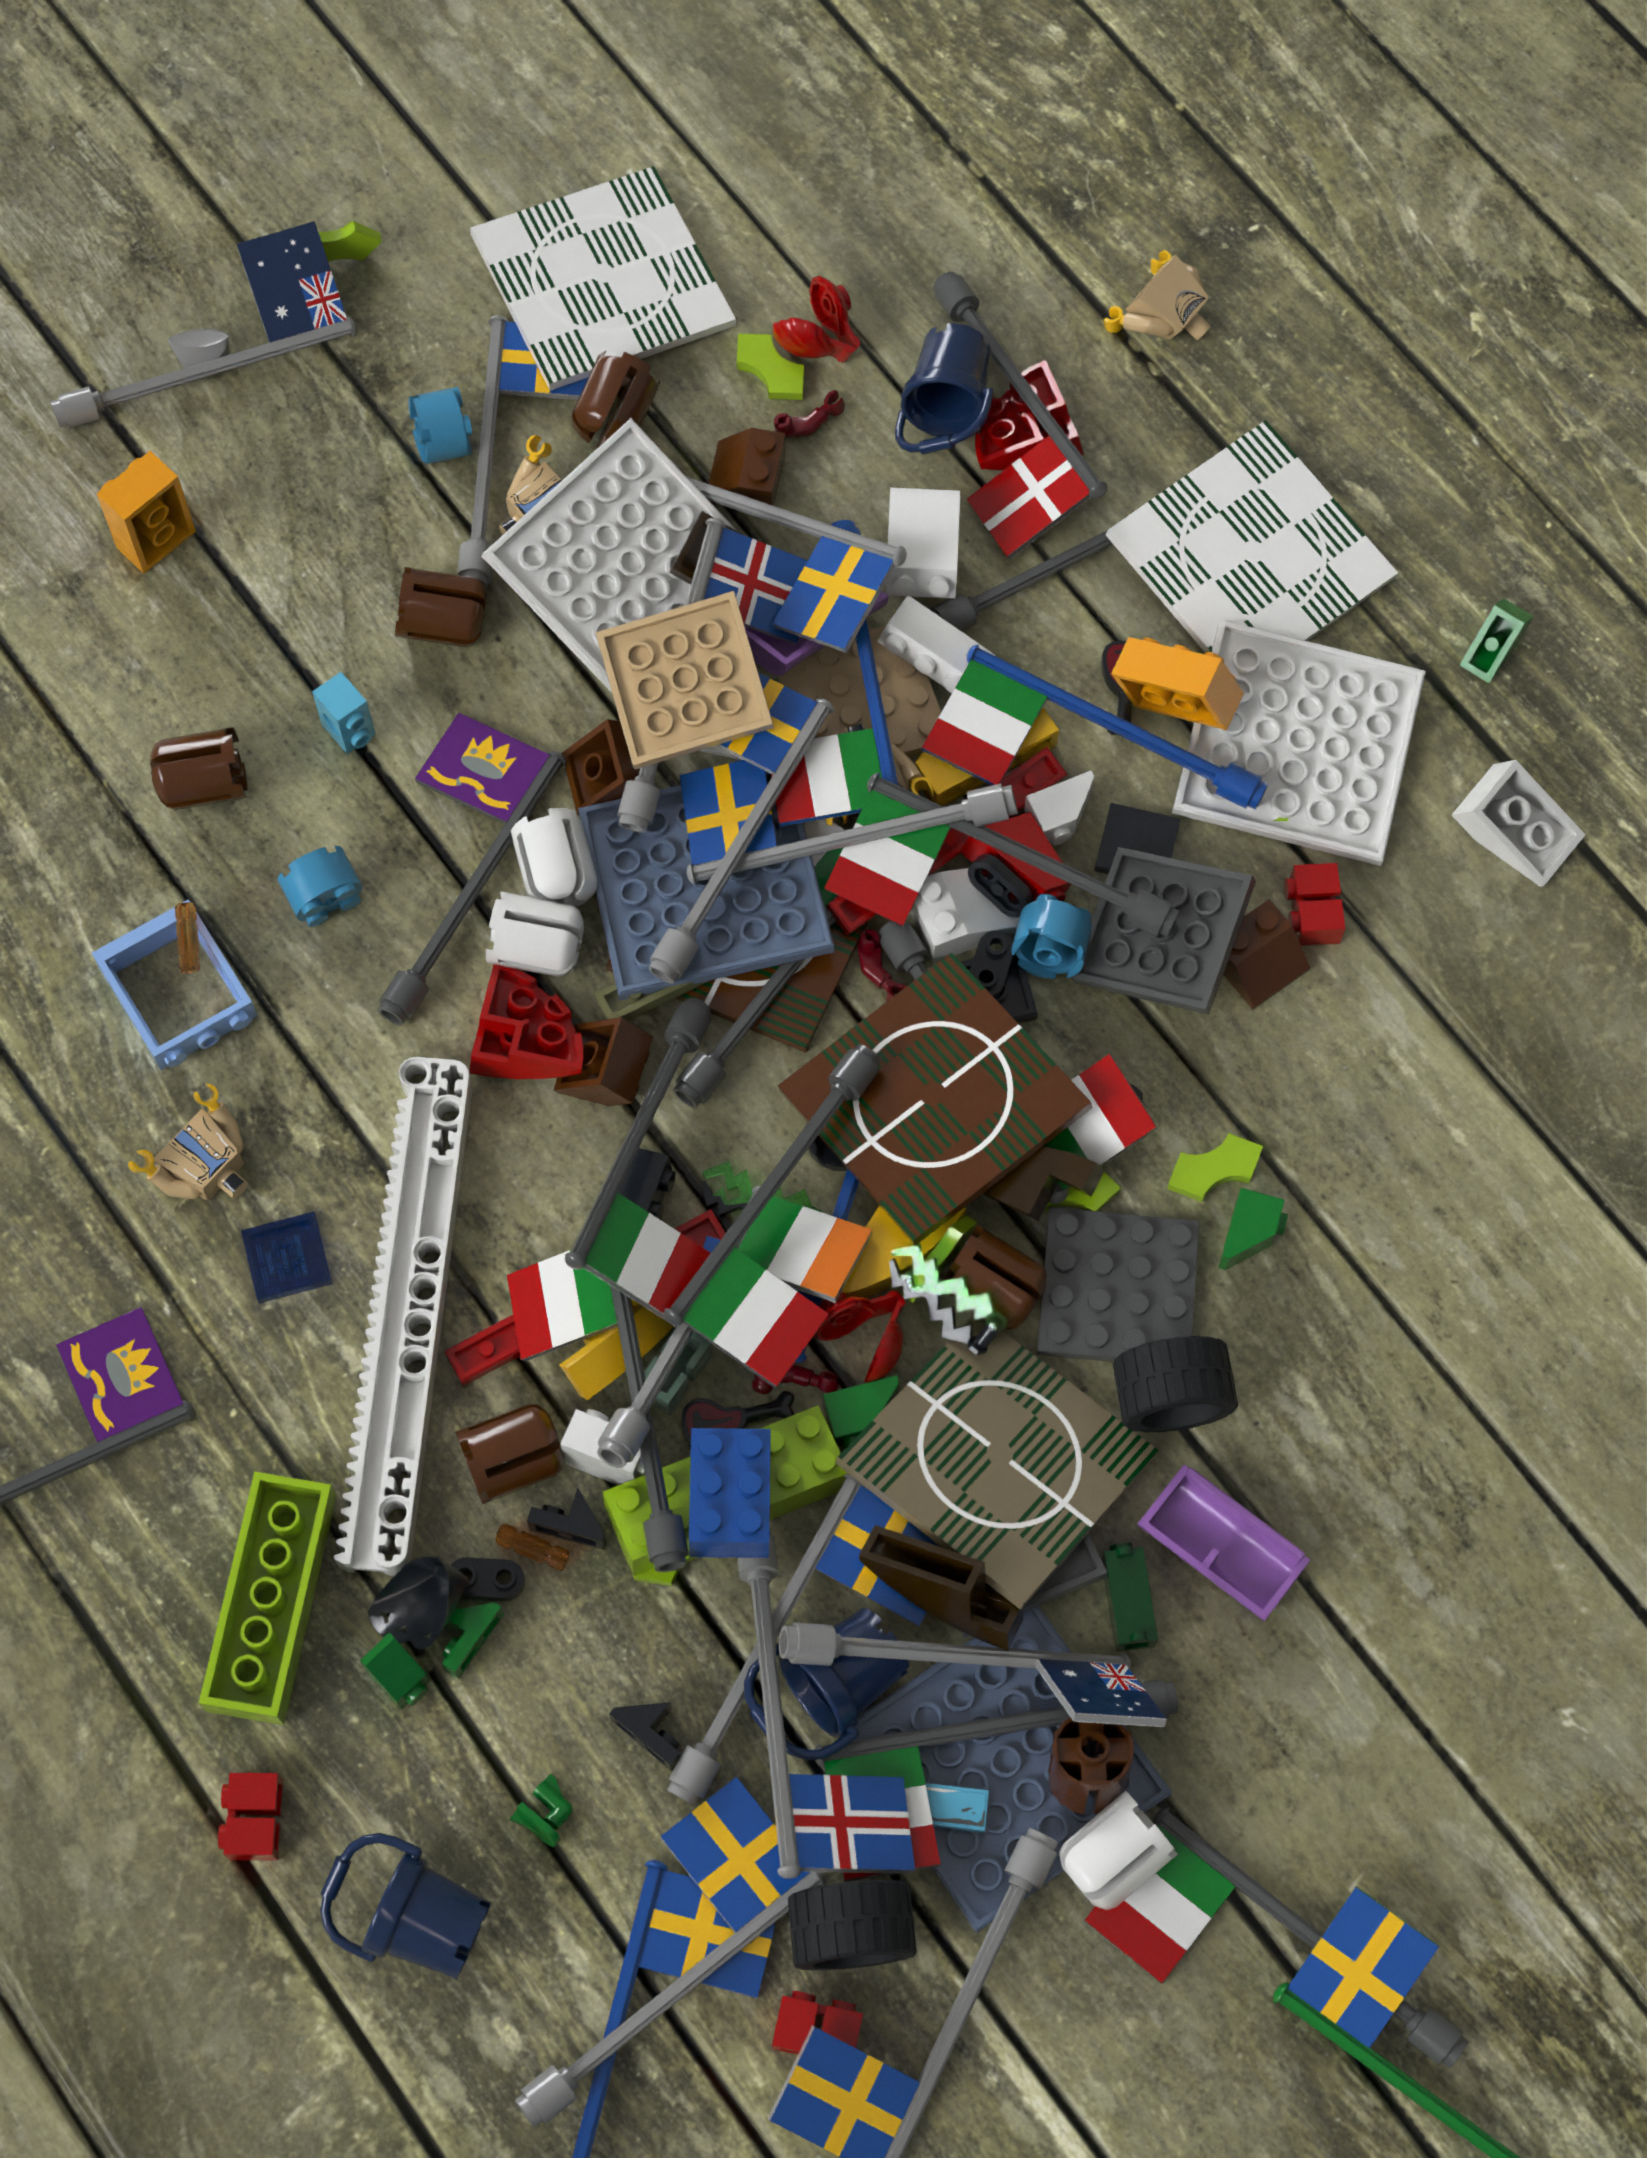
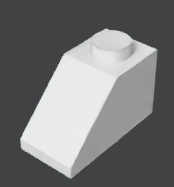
M1092 771L1026 796L1024 813L1031 812L1050 844H1062L1075 834L1092 792L1094 781Z

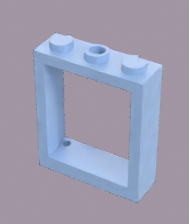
M189 899L92 952L100 971L160 1070L181 1064L186 1060L187 1055L200 1048L206 1049L213 1046L219 1041L221 1036L232 1030L237 1031L245 1028L251 1023L253 1018L258 1016L251 999ZM193 931L236 1003L160 1046L116 973Z

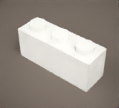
M907 595L877 640L891 653L900 656L919 672L926 674L941 684L950 693L954 691L968 666L966 656L968 650L973 645H979L980 649L995 656L994 653L909 595Z

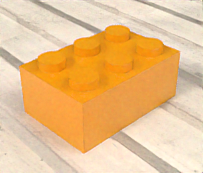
M151 451L141 458L132 461L128 469L115 479L106 482L96 494L116 548L143 574L196 532L179 477Z
M1128 637L1111 673L1135 708L1223 730L1228 729L1244 695V692L1236 682L1235 676L1231 674L1224 663V659L1212 652H1205L1204 654L1195 653L1182 645H1174L1173 647L1161 645L1158 641L1148 637L1143 638V640Z

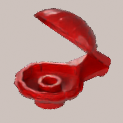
M823 276L813 277L809 293L815 316L823 327L835 333L839 341L830 338L824 329L815 323L793 317L788 318V320H780L772 325L774 338L781 347L795 356L805 358L832 356L839 362L845 363L860 346L859 338L853 334L849 326L850 296L842 285L836 286Z
M893 1290L889 1291L886 1295L873 1299L859 1296L847 1297L844 1292L840 1293L836 1303L824 1299L819 1304V1307L829 1315L813 1337L822 1341L840 1339L854 1331L867 1320L891 1313L864 1382L868 1383L883 1379L895 1367L902 1352L904 1337L901 1325L897 1319L905 1305V1299L897 1291Z

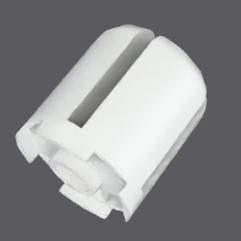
M550 808L548 809L549 816L540 817L528 822L527 816L523 817L515 823L511 829V834L527 896L571 904L575 907L584 904L594 895L598 882L581 819L577 818L575 810Z
M500 891L501 899L495 900L489 928H492L490 940L494 942L493 950L486 949V962L557 977L568 975L577 964L579 958L578 950L581 948L583 941L584 922L579 909L571 904Z
M1126 1791L1069 1838L1059 1852L1061 1866L1092 1905L1104 1910L1116 1908L1178 1855L1159 1828L1137 1807V1802Z

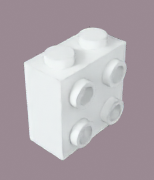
M588 1409L586 1413L575 1410L560 1444L566 1465L616 1485L645 1475L640 1449L633 1461L626 1463L623 1468H616L602 1461L597 1454L599 1448L598 1440L608 1425L609 1418L593 1409Z

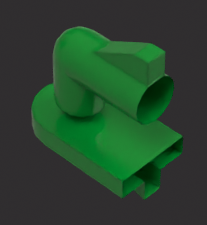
M550 1773L532 1794L551 1810L547 1816L542 1819L526 1804L521 1802L516 1812L510 1817V1821L529 1829L547 1845L555 1847L560 1841V1836L555 1830H558L571 1816L573 1807L562 1796L555 1777Z

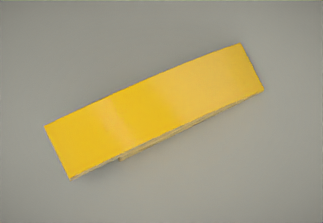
M879 1205L866 1225L867 1228L872 1229V1236L842 1292L847 1297L859 1296L869 1298L891 1288L892 1281L889 1261L893 1258L897 1260L902 1278H908L913 1275L918 1265L933 1251L949 1227L965 1216L966 1208H963L915 1246Z
M631 1299L642 1358L674 1326ZM618 1326L583 1339L586 1346L559 1364L578 1394L586 1400H589L626 1371Z

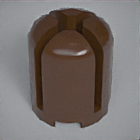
M606 351L598 355L572 412L573 428L579 437L589 444L595 432H598L604 423L616 396L618 397L596 448L600 447L630 418L641 428L659 389L660 380L656 384L655 379L649 373L651 366L627 352H623L622 357L604 356Z
M405 567L399 595V619L396 621L395 637L460 647L474 645L482 633L487 597L483 583L475 577Z
M234 727L166 738L154 744L150 754L152 782L159 800L167 808L179 810L247 798L244 791L248 790L245 764L241 762L238 748L234 749L233 746L234 742H239Z
M977 1224L971 1233L973 1235L970 1236L967 1243L958 1253L943 1277L945 1280H942L937 1289L989 1321L990 1318L996 1319L1001 1323L1002 1329H1014L1024 1323L1035 1307L1036 1301L1046 1289L1047 1273L1041 1264Z
M526 1404L456 1431L482 1504L553 1478L563 1468L564 1453L562 1452L556 1429L548 1412L539 1405Z
M1071 1717L1065 1720L1058 1730L1056 1729L1048 1772L1050 1773L1049 1785L1051 1792L1060 1804L1073 1812L1084 1814L1089 1790H1092L1093 1812L1097 1814L1126 1790L1134 1752V1743L1130 1730L1128 1729L1127 1732L1122 1724L1076 1722ZM1088 1741H1090V1757L1086 1755Z

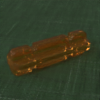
M191 902L178 903L175 906V919H177V946L180 954L178 956L179 968L184 974L197 973L200 970V957L197 954L199 953L196 908Z
M506 1523L500 1526L495 1537L498 1545L507 1549L513 1547L514 1552L542 1564L546 1561L549 1567L559 1571L564 1570L570 1558V1552L567 1549L558 1545L552 1547L551 1542L523 1530L519 1533L516 1527Z

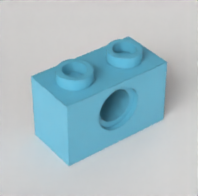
M339 672L312 691L322 726L345 753L348 754L355 748L359 749L368 744L372 736L375 735L367 701L345 675Z

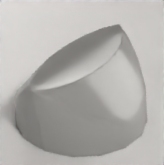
M199 328L178 333L170 337L168 342L183 368L227 356L229 335L217 329Z

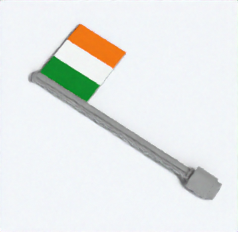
M756 1186L752 1189V1197L761 1186ZM773 1196L735 1248L790 1287L836 1303L872 1236V1229ZM684 1323L677 1325L631 1407L617 1409L599 1438L597 1454L608 1465L623 1468L626 1463L632 1462L648 1435L650 1425L646 1414L694 1332Z

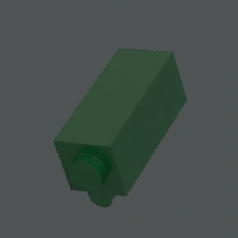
M1132 1543L1111 1545L1109 1551H1104L1101 1560L1108 1572L1107 1578H1104L1115 1651L1153 1648L1158 1641V1634L1143 1546L1133 1548Z

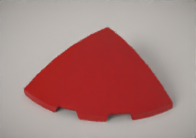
M1044 360L1022 371V376L1078 452L1084 455L1079 435L1070 418L1066 403L1047 361ZM1011 383L1010 389L1000 398H992L988 420L981 428L980 434L975 435V450L980 469L1005 470L1049 436Z
M493 964L471 1053L469 1074L507 1079H547L581 1074L583 1064L581 1033H576L575 1027L571 1022V1011L557 994L550 996L539 988L534 977L515 968Z

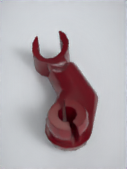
M832 390L826 395L824 404L820 408L816 407L807 416L791 417L786 413H780L774 418L775 431L785 433V438L813 435L828 420L829 415L838 416L844 412L845 403L843 397L837 403L831 405L839 397L837 390Z
M871 929L865 930V933L862 932L857 944L861 972L880 990L884 989L887 992L886 1000L888 1001L895 996L894 994H898L907 986L895 983L892 980V975L883 968L879 934Z
M793 1364L780 1383L792 1382L803 1387L813 1386L819 1388L824 1393L837 1391L839 1381L833 1372L822 1371L818 1375L812 1369ZM754 1374L755 1378L752 1382V1389L761 1394H769L773 1386Z

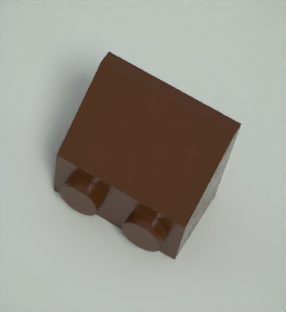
M749 428L719 440L708 484L774 506L785 460V433Z
M607 719L562 752L566 759L565 768L577 815H579L578 808L621 799L626 781L634 780L640 772V768L634 769L622 725L619 721Z
M1270 899L1243 917L1223 974L1252 1010L1310 970L1309 963L1293 926Z
M622 1017L574 1024L576 1033H581L582 1071L581 1074L558 1077L554 1091L606 1106L633 1103L639 1089V1081L644 1065L649 1057L653 1036Z

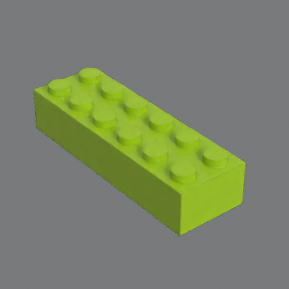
M819 1405L760 1428L771 1429L770 1520L840 1491L846 1480L843 1476L847 1472L836 1464L837 1457L841 1452ZM691 1456L662 1468L669 1510H672L673 1514L682 1516L688 1552ZM643 1475L603 1491L605 1511L633 1576L654 1568V1563L649 1561L643 1523L650 1519L649 1515L652 1513L646 1478Z
M254 1471L199 1699V1704L206 1712L278 1725L285 1724L337 1498L331 1484Z

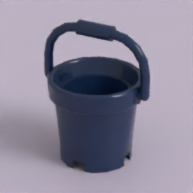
M949 323L946 325L945 331L936 333V326L925 336L914 374L906 382L902 392L901 410L898 413L895 427V440L901 449L910 453L921 452L924 455L954 448L955 444L966 440L986 424L994 393L992 388H987L988 362L991 347L988 343L986 348L982 343L983 335L978 330L967 325ZM907 419L917 429L937 437L922 440L919 444L906 442L903 437L905 420Z
M861 1608L852 1616L834 1626L836 1633L840 1634L841 1637L898 1641L892 1631L885 1634L880 1628H875L883 1620L868 1608ZM779 1643L775 1645L776 1656L780 1654ZM779 1655L781 1671L798 1702L821 1729L830 1736L839 1738L822 1749L805 1750L790 1743L786 1739L787 1735L785 1734L786 1752L803 1760H819L831 1756L847 1746L859 1736V1732L855 1727L858 1725V1715L908 1673L906 1669L909 1668V1661L904 1659L840 1655L838 1658H834L830 1666L795 1664L791 1663L789 1659H782ZM758 1658L749 1667L744 1681V1695L751 1710L750 1716L767 1736L763 1705L759 1706L754 1697V1682L757 1673L760 1671Z
M375 1833L363 1835L348 1844L341 1856H336L321 1891L323 1899L320 1913L323 1928L331 1940L345 1951L369 1962L375 1961L377 1957L383 1958L388 1954L443 1973L457 1980L492 1902L473 1894L428 1868L427 1861L421 1857V1848L398 1837ZM377 1843L392 1846L405 1852L397 1865L380 1900L362 1946L357 1945L342 1936L333 1924L330 1911L332 1900H335L351 1865L350 1859L356 1851L366 1845Z

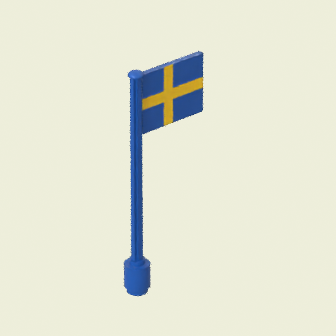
M649 1860L644 1865L648 1869L604 2038L625 2022L639 1968L680 1978L734 1934L690 1876L668 1871L667 1866L659 1860ZM775 1924L700 1984L758 1998ZM617 2051L595 2068L572 2158H590Z

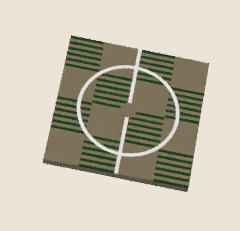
M975 1313L964 1325L973 1323V1336H977L988 1320ZM1000 1330L988 1346L987 1352L980 1355H975L970 1351L967 1343L950 1339L837 1457L836 1464L940 1547L985 1562L986 1583L1021 1610L1150 1464L1159 1450L1135 1431L1125 1427L1122 1421L1003 1330Z

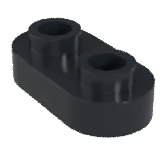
M983 854L978 856L969 866L968 877L970 882L1005 915L1018 918L1022 909L1027 904L1033 902V894L1029 887L998 858Z
M1002 931L988 932L980 939L970 968L973 976L995 999L1003 991L1014 958L1011 952L1013 940ZM993 944H1000L1003 947V949L1000 951H994L990 948V946ZM989 976L992 978V982L983 983L980 981V977Z
M460 1558L451 1564L459 1572L470 1571L473 1574L461 1599L511 1601L517 1598L524 1590V1573L521 1567L512 1560ZM509 1573L512 1576L511 1581L505 1585L499 1584L497 1579L500 1574Z

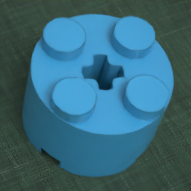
M458 387L419 394L408 399L410 419H414L415 430H412L420 458L425 464L442 462L472 454L468 437L472 435L471 422L468 415L462 416L460 407L463 406Z
M334 846L336 852L328 853L326 847L309 852L288 865L291 872L285 878L282 872L277 878L296 918L299 921H307L309 927L318 926L329 918L327 913L341 908L342 911L354 908L361 902L359 894L363 886L341 846Z
M1039 895L1037 900L1027 904L1020 914L1011 949L1012 955L1016 954L1019 958L1018 965L1026 972L1045 979H1055L1056 974L1067 973L1066 978L1078 974L1084 964L1092 931L1091 913L1084 908H1077L1069 903L1058 901L1053 895Z

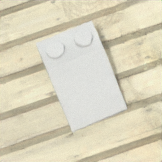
M1516 759L1493 764L1452 814V817L1475 841L1540 887L1548 882L1586 835Z
M968 868L943 871L928 876L910 912L923 944L929 952L932 964L941 961L951 952L954 955H958L977 948L980 939L988 932L1002 931L1009 936L1015 934L1020 918L1005 915L975 888L969 880Z

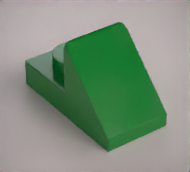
M493 1602L457 1609L447 1624L462 1633V1636L460 1638L455 1636L448 1643L442 1654V1657L445 1658L442 1664L445 1670L458 1680L503 1618L504 1612L500 1605Z

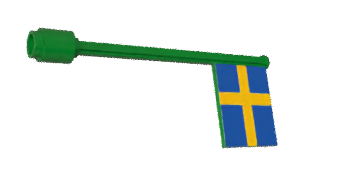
M1356 1886L1290 1984L1282 1983L1276 1988L1273 1994L1274 2003H1281L1489 2157L1521 2158L1371 2048L1380 2032L1439 1948V1945Z

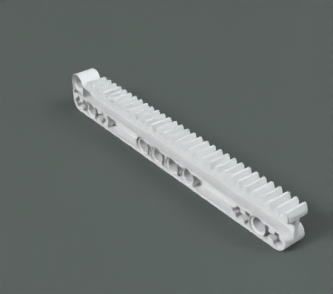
M411 1057L405 1060L399 1069L400 1082L407 1098L397 1101L400 1113L395 1115L398 1127L393 1129L396 1142L391 1143L394 1156L389 1158L392 1170L387 1172L390 1184L385 1186L388 1198L383 1201L386 1212L381 1215L384 1227H381L379 1230L383 1241L377 1244L381 1255L376 1256L375 1259L379 1270L373 1273L377 1284L372 1285L371 1288L375 1299L369 1302L373 1313L368 1314L367 1317L371 1328L365 1331L369 1343L363 1345L367 1357L361 1360L365 1372L359 1374L363 1387L357 1389L361 1402L355 1403L359 1417L353 1418L357 1432L351 1433L355 1447L349 1448V1454L353 1462L347 1463V1469L351 1477L345 1478V1484L349 1492L344 1493L342 1497L347 1507L342 1508L340 1512L345 1523H341L338 1526L344 1538L337 1539L336 1544L341 1553L334 1555V1560L338 1567L350 1573H355V1570H366L395 1576L412 1559L472 1097V1082L466 1065L461 1061L451 1059ZM422 1074L426 1076L424 1081L419 1084L409 1082V1079L414 1075ZM458 1078L455 1082L454 1096L451 1095L449 1085L453 1083V1079ZM453 1111L458 1113V1117L453 1121L446 1122L441 1120V1117L447 1112ZM444 1137L448 1138L451 1149L446 1151V1155H439L444 1152ZM429 1252L440 1254L439 1259L434 1263L427 1264L422 1262L424 1255ZM424 1288L436 1290L432 1298L428 1300L417 1298V1294ZM419 1324L431 1326L430 1331L424 1336L412 1334L413 1329ZM415 1360L426 1362L425 1368L419 1373L407 1371L409 1364ZM401 1472H407L409 1477L404 1478L402 1481L401 1490L404 1496L399 1495V1487L395 1479L401 1477ZM395 1509L407 1511L406 1517L402 1522L392 1524L387 1521L391 1511ZM390 1536L395 1537L394 1543L399 1554L394 1555L392 1561H387L384 1554H390L392 1540Z

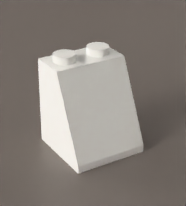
M890 488L888 544L895 547L903 546L906 549L907 557L901 566L894 567L886 582L885 594L888 596L909 595L910 597L955 599L960 491Z

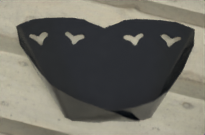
M437 1555L436 1557L415 1558L405 1564L375 1597L368 1610L369 1619L381 1636L385 1637L390 1632L399 1643L411 1641L414 1648L424 1649L429 1647L441 1634L470 1582L467 1576ZM380 1613H390L387 1624L384 1621L385 1618L379 1615ZM406 1625V1633H403L402 1630L396 1631ZM432 1632L430 1639L428 1637L423 1638Z

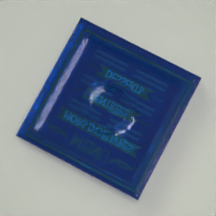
M315 1211L241 1230L259 1304L333 1284Z

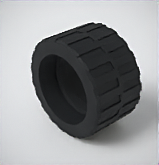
M1182 1336L1162 1339L1128 1349V1351L1121 1353L1113 1362L1122 1422L1125 1427L1133 1431L1151 1433L1195 1428L1223 1419L1232 1414L1238 1407L1228 1346L1221 1339L1209 1336Z
M868 1880L837 1883L804 1889L793 1893L787 1899L793 1962L797 1969L839 1970L860 1968L912 1958L917 1953L910 1886L906 1882L898 1880Z

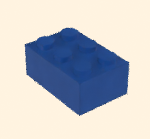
M691 1428L689 1557L769 1558L771 1429Z

